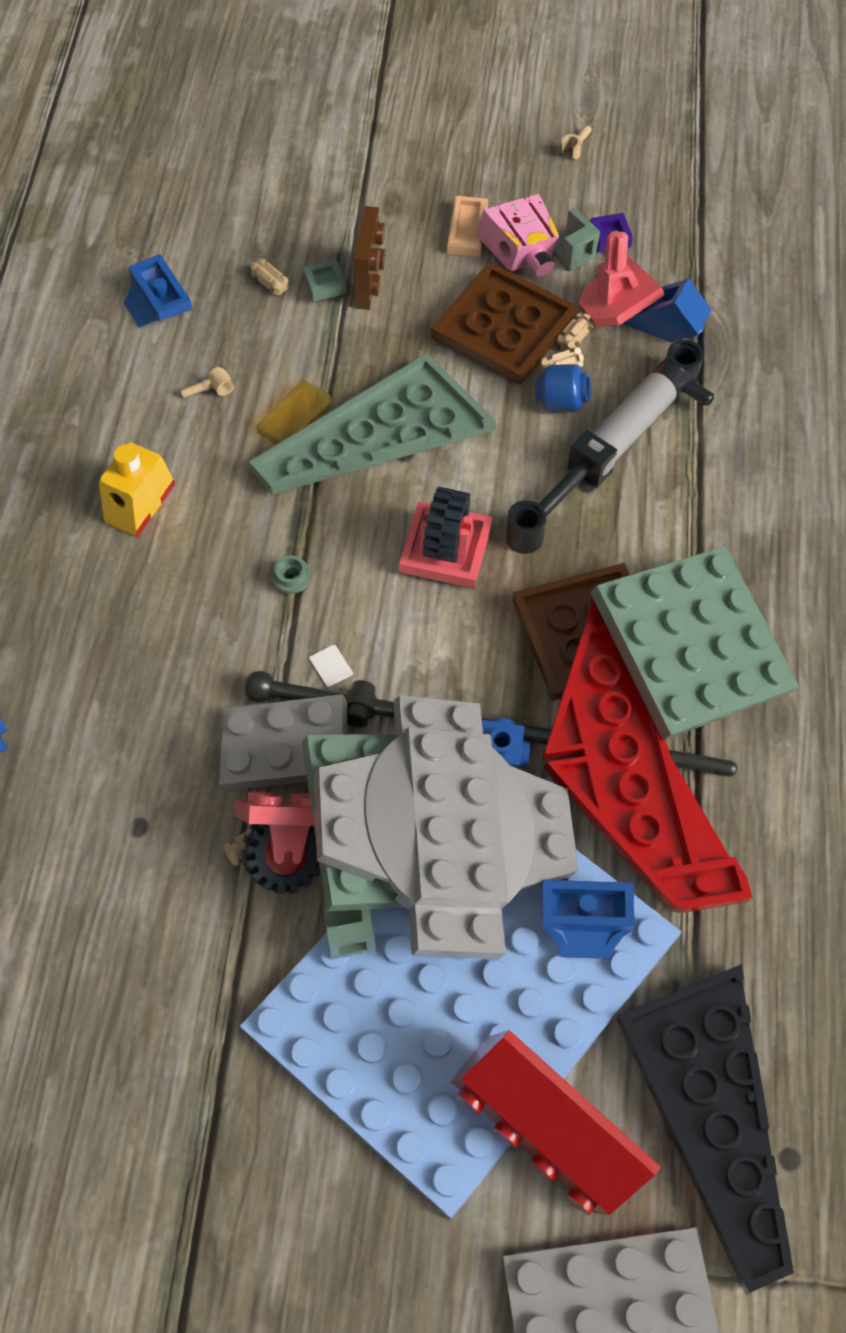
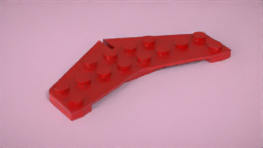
M593 600L585 620L542 760L579 754L581 757L548 761L544 769L559 786L568 789V795L669 910L677 913H687L747 903L753 898L747 876L737 859L728 855L672 760L667 741L662 739Z

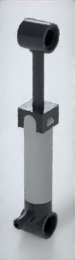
M678 340L672 343L667 350L666 357L593 432L586 430L571 445L568 469L570 471L539 503L523 500L511 506L508 511L506 542L513 551L529 554L538 550L543 544L547 522L546 517L583 479L598 488L613 472L614 464L621 455L682 392L705 406L712 403L714 393L697 383L704 358V352L697 343L691 340Z

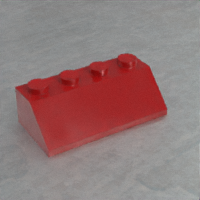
M510 1030L486 1037L451 1081L460 1090L456 1096L463 1105L477 1115L483 1111L496 1123L493 1131L511 1147L516 1148L518 1144L533 1157L529 1162L530 1165L551 1182L557 1178L570 1190L566 1195L568 1200L586 1215H590L592 1211L596 1214H612L651 1180L661 1168L660 1165Z

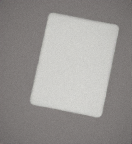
M331 645L309 657L327 687H331L353 675L351 668L336 645Z

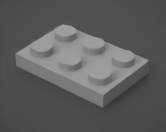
M343 694L223 709L219 785L224 791L308 782L302 741L307 734H347V701Z

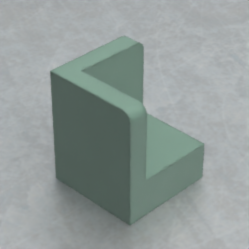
M576 208L568 211L566 230L558 234V241L552 255L569 271H572L596 257L600 231Z
M324 905L323 912L331 959L376 951L370 909L326 911V905Z

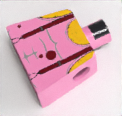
M539 194L483 210L476 235L508 270L515 271L531 266L535 274L541 277L553 269L554 262L551 256L558 241V232Z

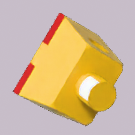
M131 442L116 448L114 451L115 459L100 478L99 488L105 524L138 538L175 486V481L159 454Z

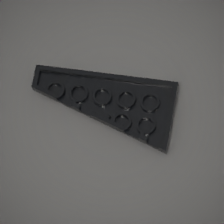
M741 964L618 1015L617 1021L743 1291L747 1295L793 1274L794 1270L784 1211L780 1207L775 1177L777 1169L775 1158L771 1154L768 1136L769 1122L758 1057L753 1047L750 1029L751 1016L749 1005H746L743 988L744 975Z

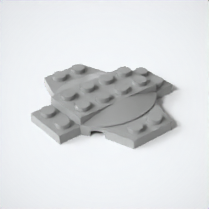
M399 695L394 701L396 739L382 753L319 767L314 774L317 861L371 882L375 878L388 882L398 894L395 900L409 911L412 956L500 959L506 954L501 909L521 889L525 891L542 885V880L569 878L578 871L568 789L510 766L492 747L491 735L483 734L480 703Z

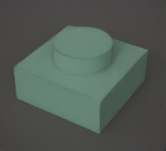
M337 259L303 267L304 279L313 302L347 294L346 281Z

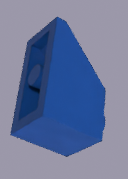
M687 278L663 286L662 289L665 294L663 297L623 322L625 325L668 342H674L684 338L692 339L700 334L704 329V323L711 312V308L690 279Z

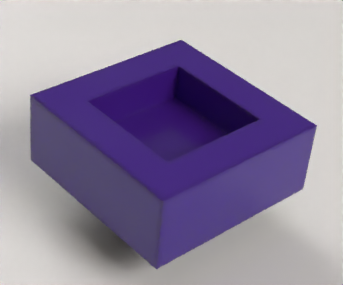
M624 213L590 219V222L600 231L598 253L606 251V238L612 231L625 232L628 236L627 248L632 246L633 236Z

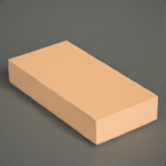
M455 196L447 243V254L481 257L483 242L477 237L476 232L483 210L488 208V199Z

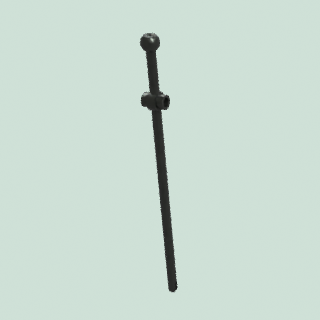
M254 671L248 675L245 684V694L254 702H265L271 697L299 700L343 694L347 701V725L355 728L366 727L369 719L374 715L395 718L394 702L377 699L375 695L376 687L365 680L354 681L351 689L346 691V693L274 681L269 673ZM481 717L482 720H491V718ZM515 723L516 725L525 726L523 741L547 745L551 729ZM669 750L670 756L677 768L727 777L735 775L738 769L737 764L731 760Z

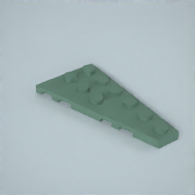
M426 353L249 461L250 471L274 495L495 431L496 420Z

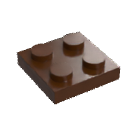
M365 206L354 254L356 309L370 310L373 296H379L381 275H378V270H384L386 249L380 248V245L384 244L385 223H379V207Z

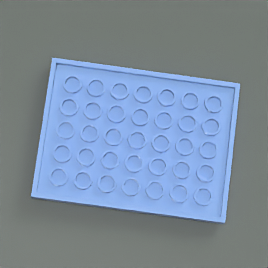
M576 850L578 871L571 877L562 879L569 881L617 882L578 850ZM541 886L525 891L521 889L501 909L506 954L500 959L412 956L409 911L406 908L370 909L376 951L331 959L326 933L240 1025V1028L386 1163L451 1220L510 1147L493 1131L496 1123L483 1111L477 1115L460 1102L456 1096L460 1090L451 1083L452 1079L486 1037L506 1030L514 1033L565 1079L681 934L678 928L634 895V930L623 936L610 959L561 957L551 934L542 928Z

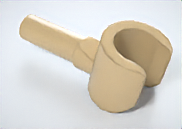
M585 126L578 135H565L561 141V154H564L568 149H573L572 158H580L581 144L590 134L591 127Z
M216 367L209 372L206 380L180 390L183 398L205 390L208 391L214 388L218 395L225 396L234 390V384L226 370Z

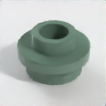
M293 555L285 556L278 560L274 566L272 581L274 586L283 593H298L309 585L311 571L308 564L301 558ZM289 575H296V576H298V577L293 578V579H287V578H286V577L289 576Z

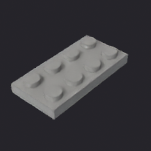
M697 1227L502 1257L513 1333H719Z

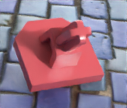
M612 231L607 236L605 263L598 264V278L585 286L578 302L582 312L590 316V320L596 327L620 325L665 295L662 287L631 257L627 258L628 236L625 232Z

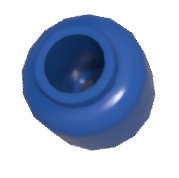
M578 364L547 366L543 371L542 378L536 379L535 382L537 401H543L545 409L551 413L580 411L584 402L590 401L591 382L589 373L583 372Z

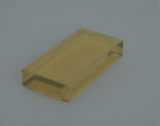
M302 379L256 425L257 433L277 445L315 422L332 405L331 396Z

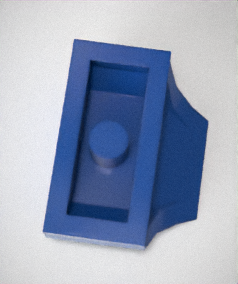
M161 254L128 267L131 285L124 305L139 328L151 322L164 320L192 310L190 298Z
M542 880V928L551 934L561 957L610 959L623 936L634 930L633 882Z

